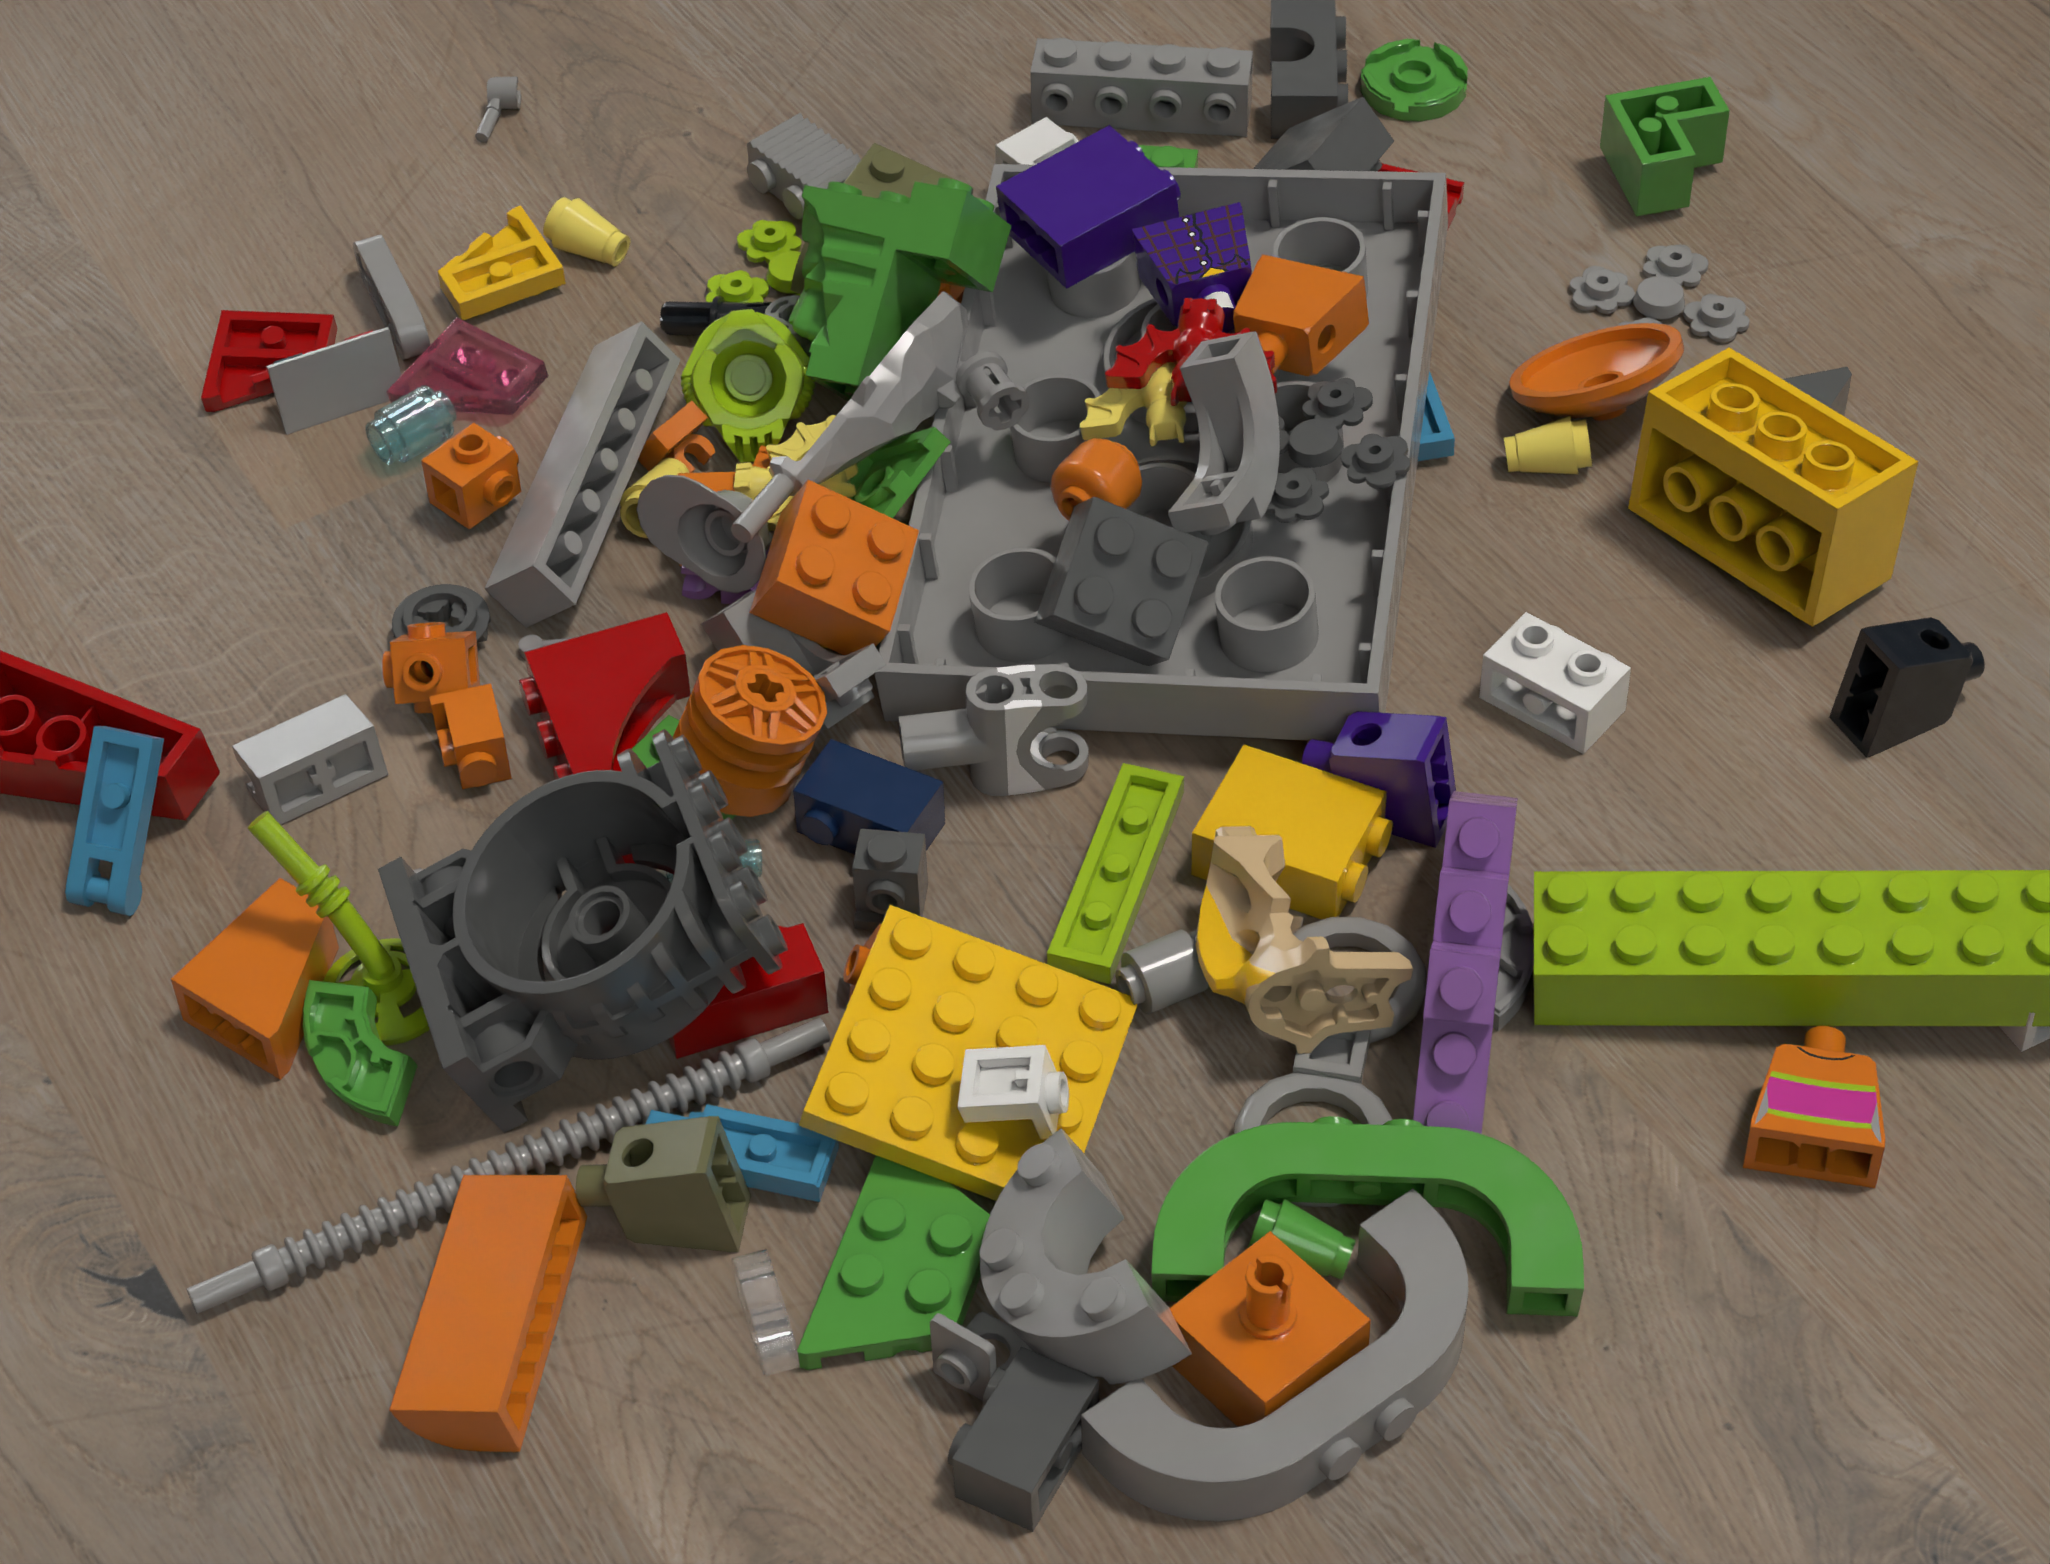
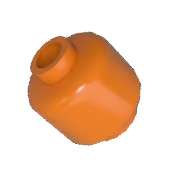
M1093 438L1081 443L1059 464L1052 474L1050 487L1054 502L1060 513L1067 520H1070L1074 506L1092 497H1097L1128 509L1140 496L1143 481L1137 459L1128 448L1118 442Z

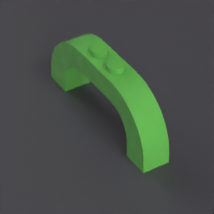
M1328 1116L1316 1119L1314 1122H1280L1246 1129L1217 1142L1196 1157L1176 1179L1160 1209L1153 1240L1152 1289L1163 1301L1178 1302L1223 1268L1227 1246L1234 1232L1248 1217L1262 1209L1265 1199L1278 1204L1283 1203L1284 1199L1289 1202L1389 1205L1412 1188L1432 1207L1448 1208L1462 1212L1477 1220L1493 1235L1501 1248L1506 1265L1507 1314L1578 1317L1584 1291V1261L1579 1229L1564 1196L1539 1166L1511 1146L1477 1132L1458 1128L1423 1126L1420 1122L1411 1119H1394L1385 1122L1383 1125L1353 1124L1352 1121L1343 1117Z

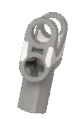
M1057 664L1016 665L980 671L972 676L966 685V709L898 716L903 766L915 771L970 764V779L974 787L981 793L990 796L1033 793L1076 782L1085 774L1088 768L1089 747L1086 741L1077 733L1068 730H1057L1056 727L1051 726L1062 724L1063 720L1074 718L1086 707L1088 695L1084 676L1073 668ZM1059 685L1069 687L1076 693L1069 698L1057 699L1046 695L1043 691L1049 687ZM1063 750L1077 755L1074 761L1064 765H1055L1045 759L1051 753Z

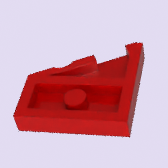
M221 310L201 396L205 411L217 412L273 393L266 366L299 353L306 354L335 344L338 328L334 315Z

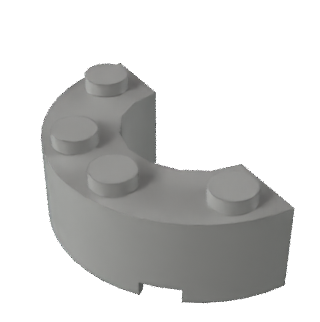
M1061 1128L1042 1144L1031 1147L1022 1155L1017 1171L999 1195L986 1224L980 1247L982 1285L995 1311L1034 1352L1092 1377H1103L1109 1384L1126 1383L1142 1379L1178 1363L1192 1353L1170 1308L1126 1259L1101 1272L1087 1274L1090 1259L1103 1238L1124 1219V1216L1102 1173Z

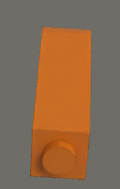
M279 878L171 978L183 1021L279 1080L290 1071L304 1036L303 1008L309 980H324L339 949L334 926L329 917L320 918L316 914L318 905L310 907L306 903L308 894L299 896L296 892L297 887L282 878Z

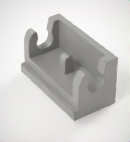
M346 694L232 745L236 760L251 779V782L246 784L249 792L264 812L268 811L280 825L389 775L374 725Z

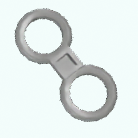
M1329 917L1305 925L1293 934L1300 941H1304L1307 937L1323 936L1327 940L1329 948L1356 946L1372 952H1399L1410 960L1413 967L1412 977L1410 980L1401 983L1395 996L1389 1000L1394 1012L1392 1027L1339 1033L1325 1038L1311 1053L1298 1054L1296 1051L1293 1073L1266 1082L1246 1099L1234 1123V1134L1253 1127L1266 1125L1268 1120L1282 1108L1300 1102H1326L1342 1107L1356 1117L1361 1124L1383 1125L1385 1122L1393 1120L1381 1098L1362 1085L1369 1044L1395 1035L1416 1017L1426 995L1425 964L1410 941L1388 925L1362 917ZM1291 1202L1301 1207H1333L1339 1205L1334 1203Z

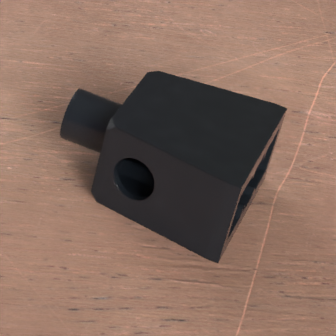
M1932 617L1862 628L1829 718L1866 758L1874 756L1945 724L1953 714L1964 683L1979 678L1983 674L1985 668L1983 654L1974 643H1961L1940 620Z

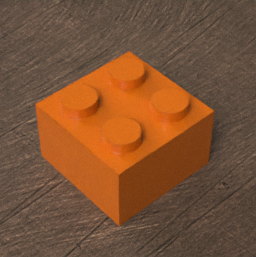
M807 480L780 513L749 613L842 655H848L871 644H874L876 647L891 630L919 530L813 481Z

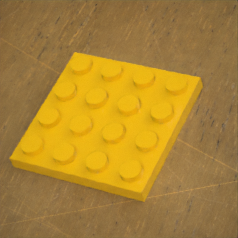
M889 905L804 1107L799 1126L997 1201L1004 1187L1017 1171L1022 1155L1031 1147L1042 1144L1046 1139H1040L1032 1119L964 1122L958 1110V1099L965 1050L1046 1045L1056 1071L1066 1074L1069 1086L1068 1110L1066 1113L1058 1115L1057 1131L1062 1128L1084 1153L1138 1004L1133 1005L1130 995Z

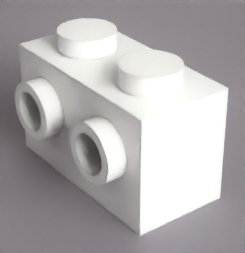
M1525 612L1483 655L1479 698L1584 754L1626 710L1631 667L1618 661L1612 655L1603 653L1574 638L1559 627L1550 625Z

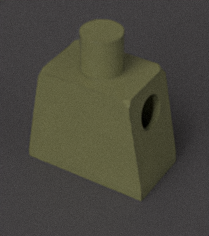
M719 1116L622 1127L614 1135L608 1163L602 1165H581L576 1176V1195L579 1204L583 1207L612 1206L626 1238L634 1243L739 1252L751 1194Z

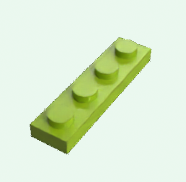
M1126 763L1122 764L1047 951L1048 965L1082 978L1111 984L1182 800L1184 776Z

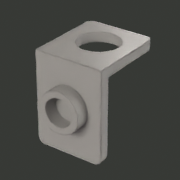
M979 1312L966 1328L940 1313H937L930 1321L934 1373L944 1378L954 1387L968 1392L983 1401L984 1392L990 1378L998 1368L1007 1370L1021 1346L1033 1351L1009 1325L986 1312ZM985 1339L999 1340L1009 1348L1010 1356L1002 1366L996 1368L995 1347Z

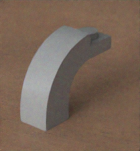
M1253 331L1202 341L1180 367L1196 412L1200 435V456L1194 479L1168 511L1173 528L1182 532L1201 531L1202 535L1211 536L1230 529L1237 522L1261 519L1272 499L1279 466V418L1270 370L1257 332Z
M756 589L748 592L701 623L718 651L723 648L740 645L769 648L792 658L810 672L825 695L827 715L820 731L829 729L875 696L871 691L873 686L868 677L887 665L874 644L848 655H836L827 651L816 642L749 613Z

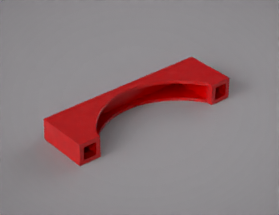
M668 612L526 651L524 654L528 678L519 680L522 699L528 715L531 716L539 713L542 721L536 723V730L546 759L556 756L559 765L553 766L555 780L568 775L595 770L622 772L617 755L637 745L676 700L690 697L691 695L686 654ZM632 854L622 856L625 863H635ZM804 923L788 928L778 926L788 947L787 951L779 954L782 962L780 970L767 974L754 957L740 963L747 987L732 994L723 985L714 1000L696 1019L669 1038L676 1059L829 1013L825 971Z

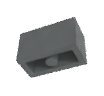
M1021 1346L1007 1370L998 1368L990 1378L983 1396V1409L974 1424L969 1425L965 1423L962 1425L952 1441L948 1453V1464L953 1466L955 1497L1033 1532L1082 1450L1081 1414L1099 1403V1379Z

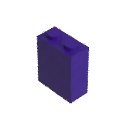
M1110 125L996 185L1000 217L1011 225L1009 236L1066 289L1135 252L1132 229L1179 217L1178 201L1181 198V192L1173 175L1165 169L1160 170L1145 157L1142 149L1136 142L1132 140L1127 141Z

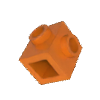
M472 423L453 438L445 441L440 447L421 460L429 503L469 530L500 507L507 505L515 496L522 492L517 467L519 458L514 447L502 436H494L476 423Z
M444 622L407 625L408 635H401L390 642L391 651H385L383 654L382 670L386 688H394L395 704L414 703L415 713H432L429 696L480 686L476 631L445 632ZM426 662L431 665L433 673L428 670Z

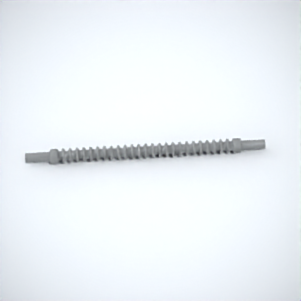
M817 1018L761 1043L757 1039L751 1038L735 1045L733 1055H729L726 1051L719 1052L716 1063H712L707 1058L702 1059L701 1069L695 1071L691 1066H686L683 1069V1076L681 1078H677L672 1073L667 1074L665 1078L666 1083L662 1086H659L655 1081H650L646 1093H641L638 1089H632L629 1100L624 1101L620 1096H616L612 1100L613 1106L608 1109L602 1104H597L595 1106V1114L592 1116H588L583 1111L578 1112L577 1122L570 1124L568 1120L562 1119L559 1121V1129L554 1132L549 1127H543L540 1138L534 1140L531 1135H525L523 1137V1145L520 1147H516L512 1142H508L505 1144V1153L498 1155L494 1150H489L486 1161L480 1163L478 1159L471 1158L469 1160V1168L466 1170H461L459 1166H452L450 1169L451 1176L443 1178L441 1174L436 1173L432 1176L433 1183L429 1186H425L421 1181H417L414 1183L415 1191L410 1194H406L403 1189H398L395 1193L396 1199L388 1202L384 1197H379L377 1199L378 1207L369 1210L366 1205H361L358 1216L351 1218L348 1213H342L340 1215L341 1223L334 1226L329 1221H323L321 1225L322 1231L314 1234L311 1229H305L303 1231L304 1238L300 1241L295 1242L292 1237H286L284 1239L285 1246L277 1249L273 1244L252 1252V1261L186 1288L194 1310L199 1314L261 1286H264L267 1291H272L288 1284L289 1274L296 1272L300 1277L306 1276V1267L311 1264H315L318 1269H323L325 1267V1259L329 1256H334L337 1261H341L344 1259L343 1251L348 1248H352L354 1252L360 1253L363 1249V1242L371 1240L374 1245H379L381 1243L380 1235L385 1232H389L391 1236L397 1237L400 1233L399 1227L407 1224L411 1229H416L418 1227L417 1219L426 1216L429 1221H434L436 1219V1211L444 1208L447 1213H451L463 1175H527V1172L532 1169L538 1174H543L545 1172V1164L552 1161L554 1165L561 1166L563 1165V1156L566 1154H570L575 1159L580 1158L581 1148L588 1146L592 1151H596L599 1149V1141L606 1138L609 1143H613L615 1133L622 1127L635 1126L638 1123L646 1124L651 1110L670 1114L671 1109L677 1108L679 1112L684 1113L688 1110V1102L692 1100L698 1105H703L706 1100L705 1095L708 1093H712L718 1098L723 1095V1087L727 1085L733 1090H738L741 1085L740 1080L746 1079L749 1083L764 1079L770 1075V1067L830 1042L828 1030L823 1020Z

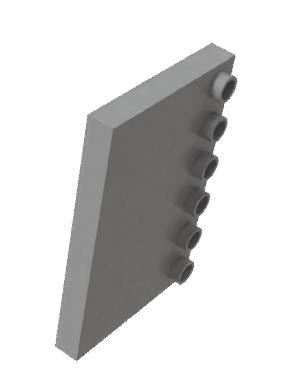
M994 164L986 201L995 206L993 212L1000 216L996 185L1034 165ZM1158 167L1160 170L1165 169L1169 171L1178 183L1181 192V198L1178 201L1179 217L1240 202L1243 210L1252 272L1259 258L1264 254L1364 276L1369 325L1317 375L1304 376L1277 370L1274 376L1277 380V393H1275L1278 416L1284 420V431L1290 435L1295 426L1306 420H1311L1304 416L1302 409L1303 404L1309 400L1308 389L1311 385L1319 381L1331 382L1337 381L1340 378H1350L1355 382L1356 387H1364L1370 390L1373 396V404L1368 410L1363 412L1364 418L1360 424L1356 426L1344 424L1338 430L1343 442V449L1351 444H1360L1361 439L1367 434H1377L1384 438L1399 436L1407 442L1408 453L1406 456L1410 459L1411 467L1407 473L1396 475V480L1390 487L1374 489L1366 481L1356 484L1348 480L1347 468L1342 465L1340 454L1336 460L1328 465L1311 468L1316 473L1317 480L1326 482L1329 487V495L1323 499L1324 510L1319 517L1312 520H1303L1297 517L1290 523H1281L1277 521L1275 513L1265 512L1261 519L1237 522L1230 529L1216 535L1205 536L1201 534V531L1187 533L1205 540L1209 544L1170 659L1152 666L1142 665L1034 622L1069 520L1060 513L1054 502L1050 487L1051 478L1059 464L1081 443L1087 441L1082 439L1080 423L1087 417L1085 399L1099 397L1109 389L1106 385L1105 371L1112 368L1116 362V346H1128L1138 342L1144 336L1148 324L1154 325L1156 329L1161 331H1173L1178 327L1172 325L1141 281L1137 271L1135 252L1066 289L1016 241L1008 236L993 293L966 287L964 289L961 305L966 308L969 325L954 380L956 382L957 372L968 358L980 352H995L1006 362L1008 368L1007 376L1010 380L1022 386L1028 393L1030 399L1029 408L1018 423L998 431L982 424L977 414L978 406L974 400L967 399L960 391L961 396L952 408L939 407L935 412L932 427H936L951 443L917 488L909 526L919 530L891 630L881 641L879 653L887 665L875 673L884 720L898 722V716L966 709V685L971 677L978 672L991 668L1035 664L1066 665L1077 670L1084 676L1087 683L1088 696L1087 705L1084 710L1074 718L1063 720L1062 724L1051 726L1056 727V729L1307 741L1316 739L1335 743L1349 715L1357 711L1386 713L1448 229L1446 173ZM1235 328L1228 333H1235ZM984 369L987 375L992 374L989 369ZM1187 402L1184 407L1186 413L1184 443H1180L1178 438L1157 441V445L1151 447L1149 443V428L1146 424V407H1140L1130 414L1120 435L1101 438L1124 445L1137 459L1143 481L1140 496L1127 510L1172 528L1168 511L1194 479L1199 463L1200 435L1197 416L1192 402ZM998 407L993 408L995 412L1001 413ZM1288 450L1279 455L1278 473L1284 474L1294 468L1303 467L1290 458ZM1059 685L1049 687L1043 691L1046 695L1057 699L1069 698L1076 693L1069 687Z

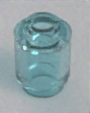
M422 385L374 413V420L366 424L365 431L373 450L386 464H392L397 460L406 463L454 434L453 422L456 420V411L445 393L440 390L434 391L430 387Z

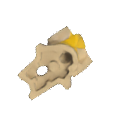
M1228 826L1216 829L1210 869L1200 906L1195 944L1200 967L1212 992L1230 997L1244 1004L1251 1021L1261 1031L1294 1044L1298 1054L1311 1053L1321 1041L1331 1035L1392 1027L1394 1012L1389 1003V998L1395 987L1411 979L1413 967L1410 960L1399 952H1333L1323 936L1307 937L1304 941H1300L1292 932L1302 927L1304 917L1288 913L1291 898L1276 882L1285 868L1282 837L1279 835H1257L1255 829L1251 826ZM1340 985L1354 987L1350 994L1344 996H1331L1327 993L1329 989Z

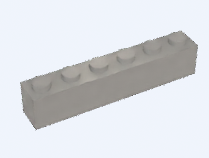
M642 321L593 347L485 586V590L526 628L576 605L680 363V359Z

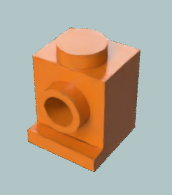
M491 683L429 696L444 767L457 765L462 790L512 779L505 738Z

